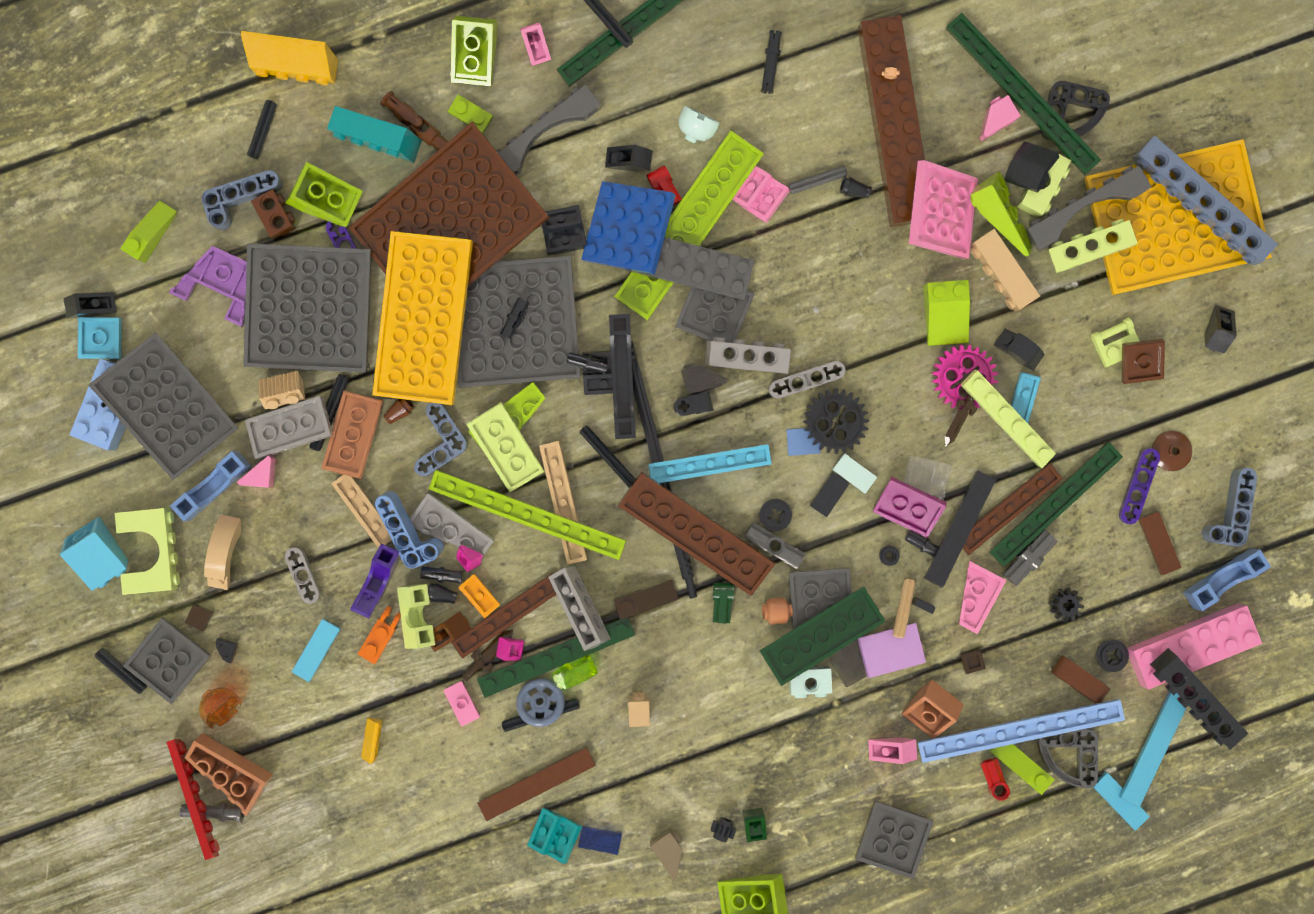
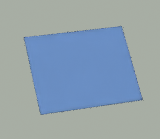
M805 428L786 430L788 456L821 454L819 450L820 444L812 445L814 438L807 439V436L811 433L810 431H804Z

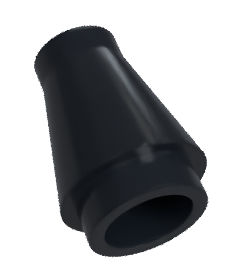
M844 177L841 182L840 193L846 197L869 198L871 194V186H867L852 177Z
M430 583L428 588L430 602L455 604L457 592L438 583Z

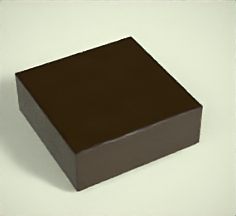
M193 604L184 623L205 631L214 612Z
M979 648L959 654L965 674L986 669Z

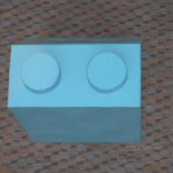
M100 517L95 518L64 539L59 555L91 591L97 587H104L114 576L119 577L120 574L126 572L128 559Z

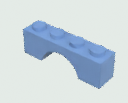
M231 451L216 465V468L206 479L185 492L170 507L183 521H191L252 466L239 451Z
M1250 548L1183 591L1193 609L1204 611L1218 602L1220 596L1229 588L1247 579L1255 578L1269 569L1271 565L1260 549Z

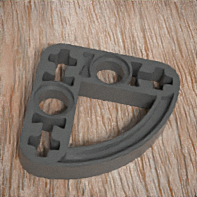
M1090 728L1072 731V740L1068 743L1062 740L1064 733L1053 735L1057 736V740L1049 738L1048 742H1046L1043 738L1037 739L1040 756L1054 775L1076 787L1092 788L1096 785L1098 780V735ZM1088 733L1092 736V739H1088L1087 742L1082 738H1078L1077 735L1087 736ZM1048 747H1077V777L1067 774L1057 766ZM1090 752L1092 754L1091 762L1084 763L1082 760L1083 755ZM1083 766L1088 768V775L1092 777L1088 779V783L1083 780V777L1087 775V770L1082 768Z

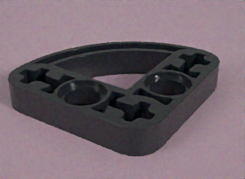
M1058 81L1051 87L1047 103L1050 106L1056 105L1060 108L1061 113L1059 116L1063 120L1067 104L1096 110L1086 124L1073 129L1080 137L1094 128L1103 118L1110 102V96L1101 89L1067 81ZM1062 87V91H1065V93H1062L1060 95L1059 100H1055L1058 98L1059 92L1056 91V89ZM1077 90L1084 93V100L1079 101L1075 98ZM1098 96H1101V100L1104 101L1100 105L1095 99H1091L1089 103L1087 102L1089 98H1097ZM1041 130L1042 137L1046 140H1050L1046 136V134Z

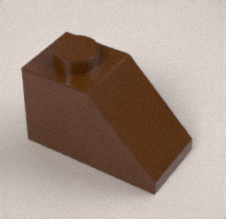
M460 611L433 629L435 645L431 646L434 652L471 629L467 619Z

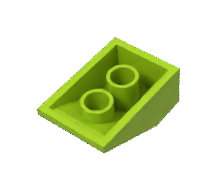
M456 16L452 20L451 82L484 86L492 85L497 42V20Z
M306 162L301 168L285 203L309 215L347 227L363 191Z
M969 281L931 282L923 285L927 345L969 343Z
M763 874L717 882L722 914H788L782 874Z

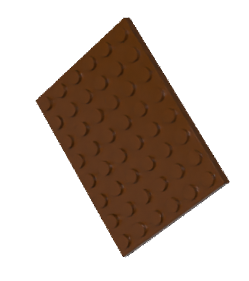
M471 122L353 223L349 229L365 249H371V257L385 274L391 231L472 240L468 279L469 287L550 217L478 127Z

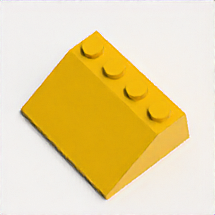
M241 31L249 68L255 75L260 77L275 75L276 78L288 80V77L304 83L312 80L320 85L335 84L338 59L325 42Z

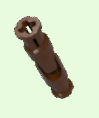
M389 91L381 100L380 105L382 107L386 106L394 113L393 116L409 126L410 130L428 146H433L438 151L449 142L441 135L438 129L422 116L417 115L411 106L406 102L400 101L393 91ZM424 124L428 127L427 131L419 132Z

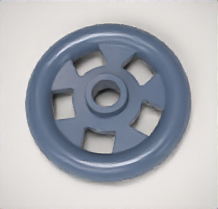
M544 678L534 679L526 683L521 688L516 701L517 711L521 719L535 727H544L554 723L561 716L565 705V698L561 688L555 682ZM546 687L553 691L551 696L543 692ZM536 688L538 690V693H535L532 697H530L528 693L532 689ZM538 699H543L542 705H537ZM551 701L557 703L554 711L549 710ZM530 702L532 710L526 711L525 703ZM536 712H537V713H543V712H545V713H544V718H543V719H537V718H536Z

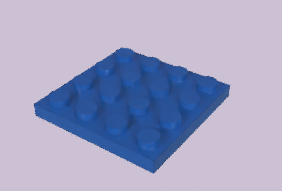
M602 181L582 260L655 275L676 195L667 191Z

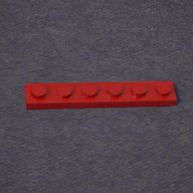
M181 739L170 740L166 743L204 859L206 861L219 856L218 851L220 847L217 840L213 838V826L211 821L207 820L205 814L207 808L198 793L200 792V786L194 780L192 774L194 772L193 765L185 759L187 747Z

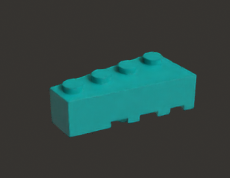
M337 106L334 107L327 129L333 133V137L342 141L348 139L357 146L362 147V145H365L373 151H381L392 157L401 158L412 163L415 162L422 143L419 137L405 127Z

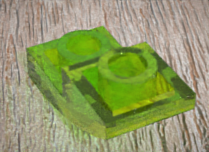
M586 655L573 665L566 663L553 672L551 676L556 686L563 691L598 674L592 658Z

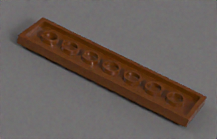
M642 471L618 503V507L750 596L754 594L775 565L773 560Z

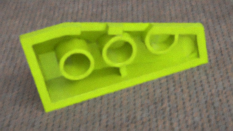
M996 172L973 189L970 194L971 203L1023 255L1029 256L1033 248L1024 225L1018 223L1017 207L1012 206L1008 196L1011 195V192L1001 172Z

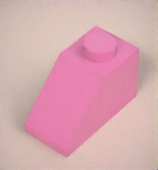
M999 96L990 102L991 106L986 110L979 137L981 141L1015 122L1020 117L1009 96L1003 99Z
M897 737L868 740L869 760L898 764L917 760L916 739Z

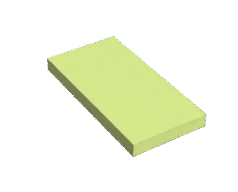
M502 402L466 423L509 492L544 472L543 467Z

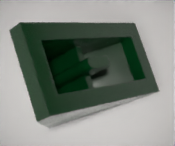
M763 809L743 810L747 843L767 840Z

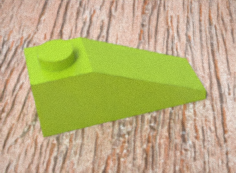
M158 201L130 232L120 250L146 263L178 212L163 202Z
M1013 744L989 750L1041 795L1055 780Z

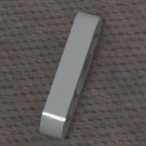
M299 547L288 549L285 553V561L301 599L308 604L317 602L321 597V591L305 552ZM293 551L300 554L297 560L299 564L304 563L305 566L294 569V566L298 564L296 560H291L290 558L293 555ZM301 569L308 572V579L306 581H301L298 578V572ZM310 581L312 582V585H308L310 591H315L316 593L315 595H313V600L311 597L307 598L306 594L309 592L307 586L302 588V585L307 584Z

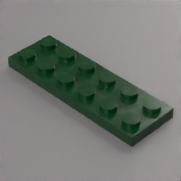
M863 586L762 648L759 652L780 686H783L883 624L886 620Z

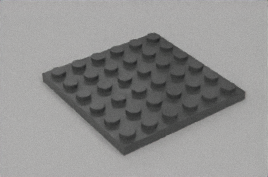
M247 244L243 367L367 372L371 249Z
M571 256L497 262L467 288L458 366L459 388L581 378L580 367L566 362L569 352L579 354ZM517 297L529 302V305L521 318L523 320L522 323L518 324L510 340L499 333L506 323L507 314L511 312Z

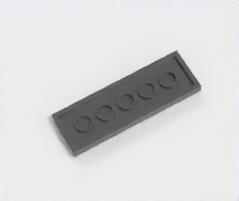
M664 237L655 275L627 269L626 271L744 301L755 260Z

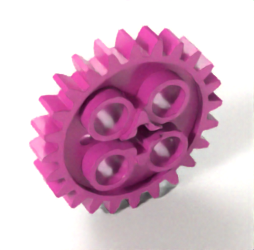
M959 345L958 351L955 347H952L951 354L948 351H944L945 358L938 357L937 359L940 364L933 365L938 370L931 373V375L936 376V379L932 380L931 383L937 384L933 391H940L941 393L937 398L945 397L943 404L951 402L950 408L956 406L958 399L964 400L967 398V395L963 398L958 393L962 382L954 389H950V386L962 379L964 374L971 372L976 366L979 367L978 371L991 385L998 383L997 380L993 379V376L998 375V372H992L996 364H989L992 357L985 358L986 351L979 354V347L972 351L971 345H967L965 350L963 345ZM964 358L969 359L971 362L969 369L964 368L962 365ZM948 370L955 374L953 381H949L946 377ZM974 399V407L979 408V404Z

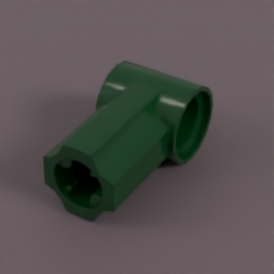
M714 582L713 622L730 623L731 604L734 600V584Z

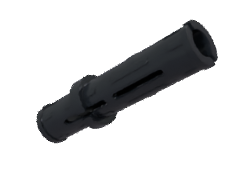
M774 30L769 31L768 47L765 48L766 60L760 91L764 94H767V92L768 94H773L778 56L781 55L779 48L782 32L776 30V34Z

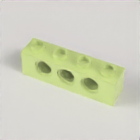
M1123 219L1112 222V227L1104 229L1101 226L1091 230L1092 234L1083 236L1082 233L1071 237L1072 241L1065 244L1063 241L1052 244V248L1048 249V253L1055 273L1063 272L1137 245L1138 243L1130 220L1124 222ZM1108 233L1116 234L1117 242L1113 244L1107 242L1106 235ZM1094 240L1097 243V249L1094 251L1088 250L1086 242ZM1069 247L1075 248L1077 256L1069 258L1066 255V249Z

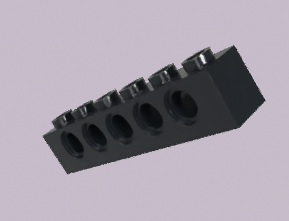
M1169 648L1150 663V666L1155 670L1152 674L1161 683L1163 681L1167 683L1165 688L1173 696L1177 693L1179 703L1184 708L1190 707L1191 710L1188 712L1197 721L1199 719L1203 721L1200 725L1208 733H1214L1212 738L1220 746L1224 744L1231 750L1249 734Z

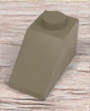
M668 828L650 841V847L672 879L675 880L678 875L682 852L681 842L683 840L677 831L673 832L671 828Z

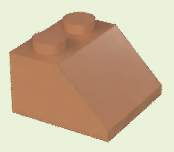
M931 680L917 692L903 710L902 715L930 737L935 738L957 722L964 704Z

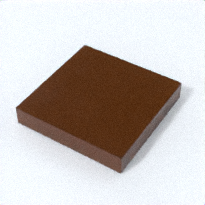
M1155 339L1122 344L1123 384L1164 379L1165 340Z

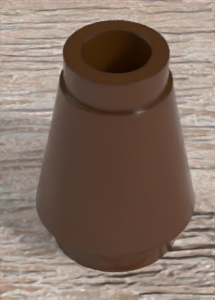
M397 399L383 416L389 424H392L412 414L415 407L410 400Z

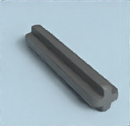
M842 165L791 182L789 190L791 194H795L846 177L847 169Z

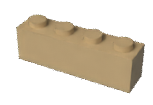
M995 229L971 244L972 255L975 259L981 261L984 273L987 276H991L995 289L999 293L1002 292L1009 309H1013L1015 312L1019 311L1040 297Z

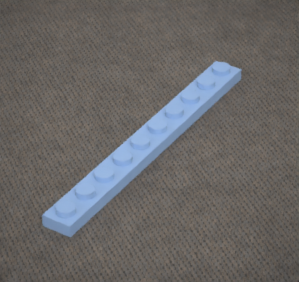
M1115 699L917 741L921 761L925 763L1124 721L1125 717L1121 700Z

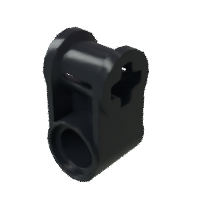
M710 391L679 398L673 406L675 413L679 416L714 411ZM681 401H683L684 404H688V408L685 409V412H683L682 409H678V406L681 405Z

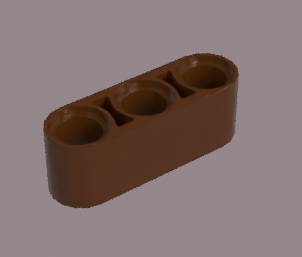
M1061 655L1050 671L1095 704L1101 703L1111 690L1063 655Z

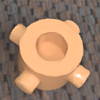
M887 67L882 72V76L887 79H895L900 74V71L893 67Z

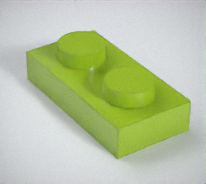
M460 95L456 96L447 111L450 115L467 125L473 122L482 134H484L493 119V115Z

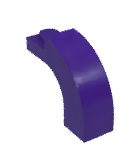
M381 543L372 559L368 576L351 606V611L368 619L371 617L395 571L400 555L399 551Z

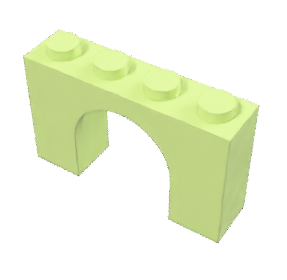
M171 508L115 513L116 533L146 532L155 538L160 550L158 561L150 570L120 574L122 595L178 589L180 576L176 572L178 555L174 551L176 535L172 530L174 514L171 512Z

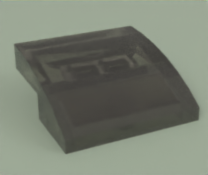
M858 639L828 657L845 687H849L867 676Z

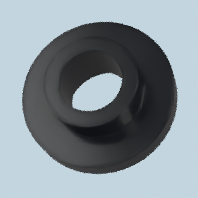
M888 545L880 550L879 559L884 565L892 566L899 561L900 554L896 547ZM887 552L892 553L891 559L886 558Z

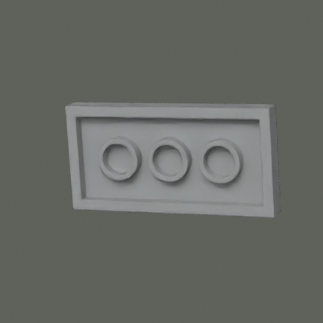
M322 396L245 420L254 457L258 460L333 436Z

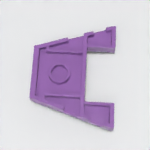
M212 246L194 264L195 266L188 274H185L181 281L170 289L169 293L188 301L196 283L204 285L233 299L224 319L243 327L245 324L247 262Z

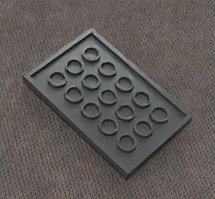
M156 332L88 384L172 480L176 479L239 428Z

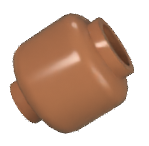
M783 597L769 598L765 604H762V616L764 620H767L768 624H785L788 622L789 616L793 615L792 604H788L787 600Z

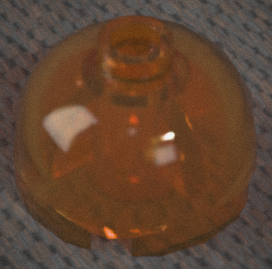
M225 687L208 690L202 695L199 704L200 718L211 729H214L213 726L216 724L220 727L236 715L238 710L235 708L238 704L241 706V698Z

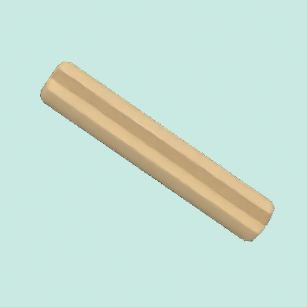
M905 579L893 630V636L896 638L905 637L916 581L912 579Z

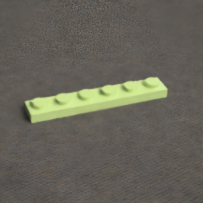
M974 370L960 384L1038 467L1043 468L1056 454L978 370Z

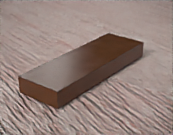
M1159 511L1139 518V523L1160 575L1180 569L1181 565Z

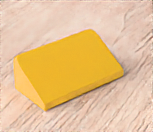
M367 718L361 758L370 764L374 763L377 759L382 728L381 719Z

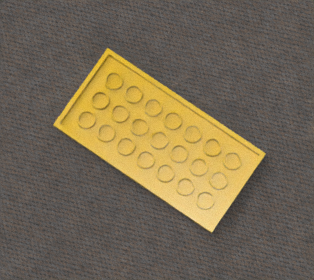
M391 231L372 395L454 405L472 240Z

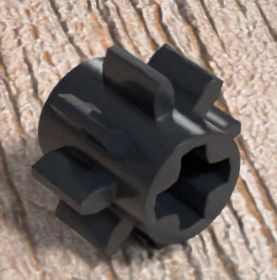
M720 817L718 821L713 820L710 828L711 832H714L713 838L721 842H727L728 838L733 839L736 833V828L733 827L734 822L724 817Z

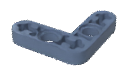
M429 403L426 407V414L444 440V443L415 462L414 470L420 476L432 474L435 470H438L464 453L468 447L465 437L445 407L439 403ZM431 407H440V410L438 411L440 416L444 417V415H446L447 418L442 419L437 424L435 421L439 420V418L435 414L431 415V412L433 411ZM445 422H449L452 425V431L448 434L443 433L441 430V426ZM457 432L458 435L454 437L457 441L463 442L461 445L462 449H454L455 442L453 439L448 441L447 437L453 436ZM439 450L446 452L447 457L443 462L436 460L435 455ZM431 456L432 461L435 464H437V466L434 468V465L431 464L427 467V472L420 471V463L423 462L424 464L430 462L431 460L428 459V457Z

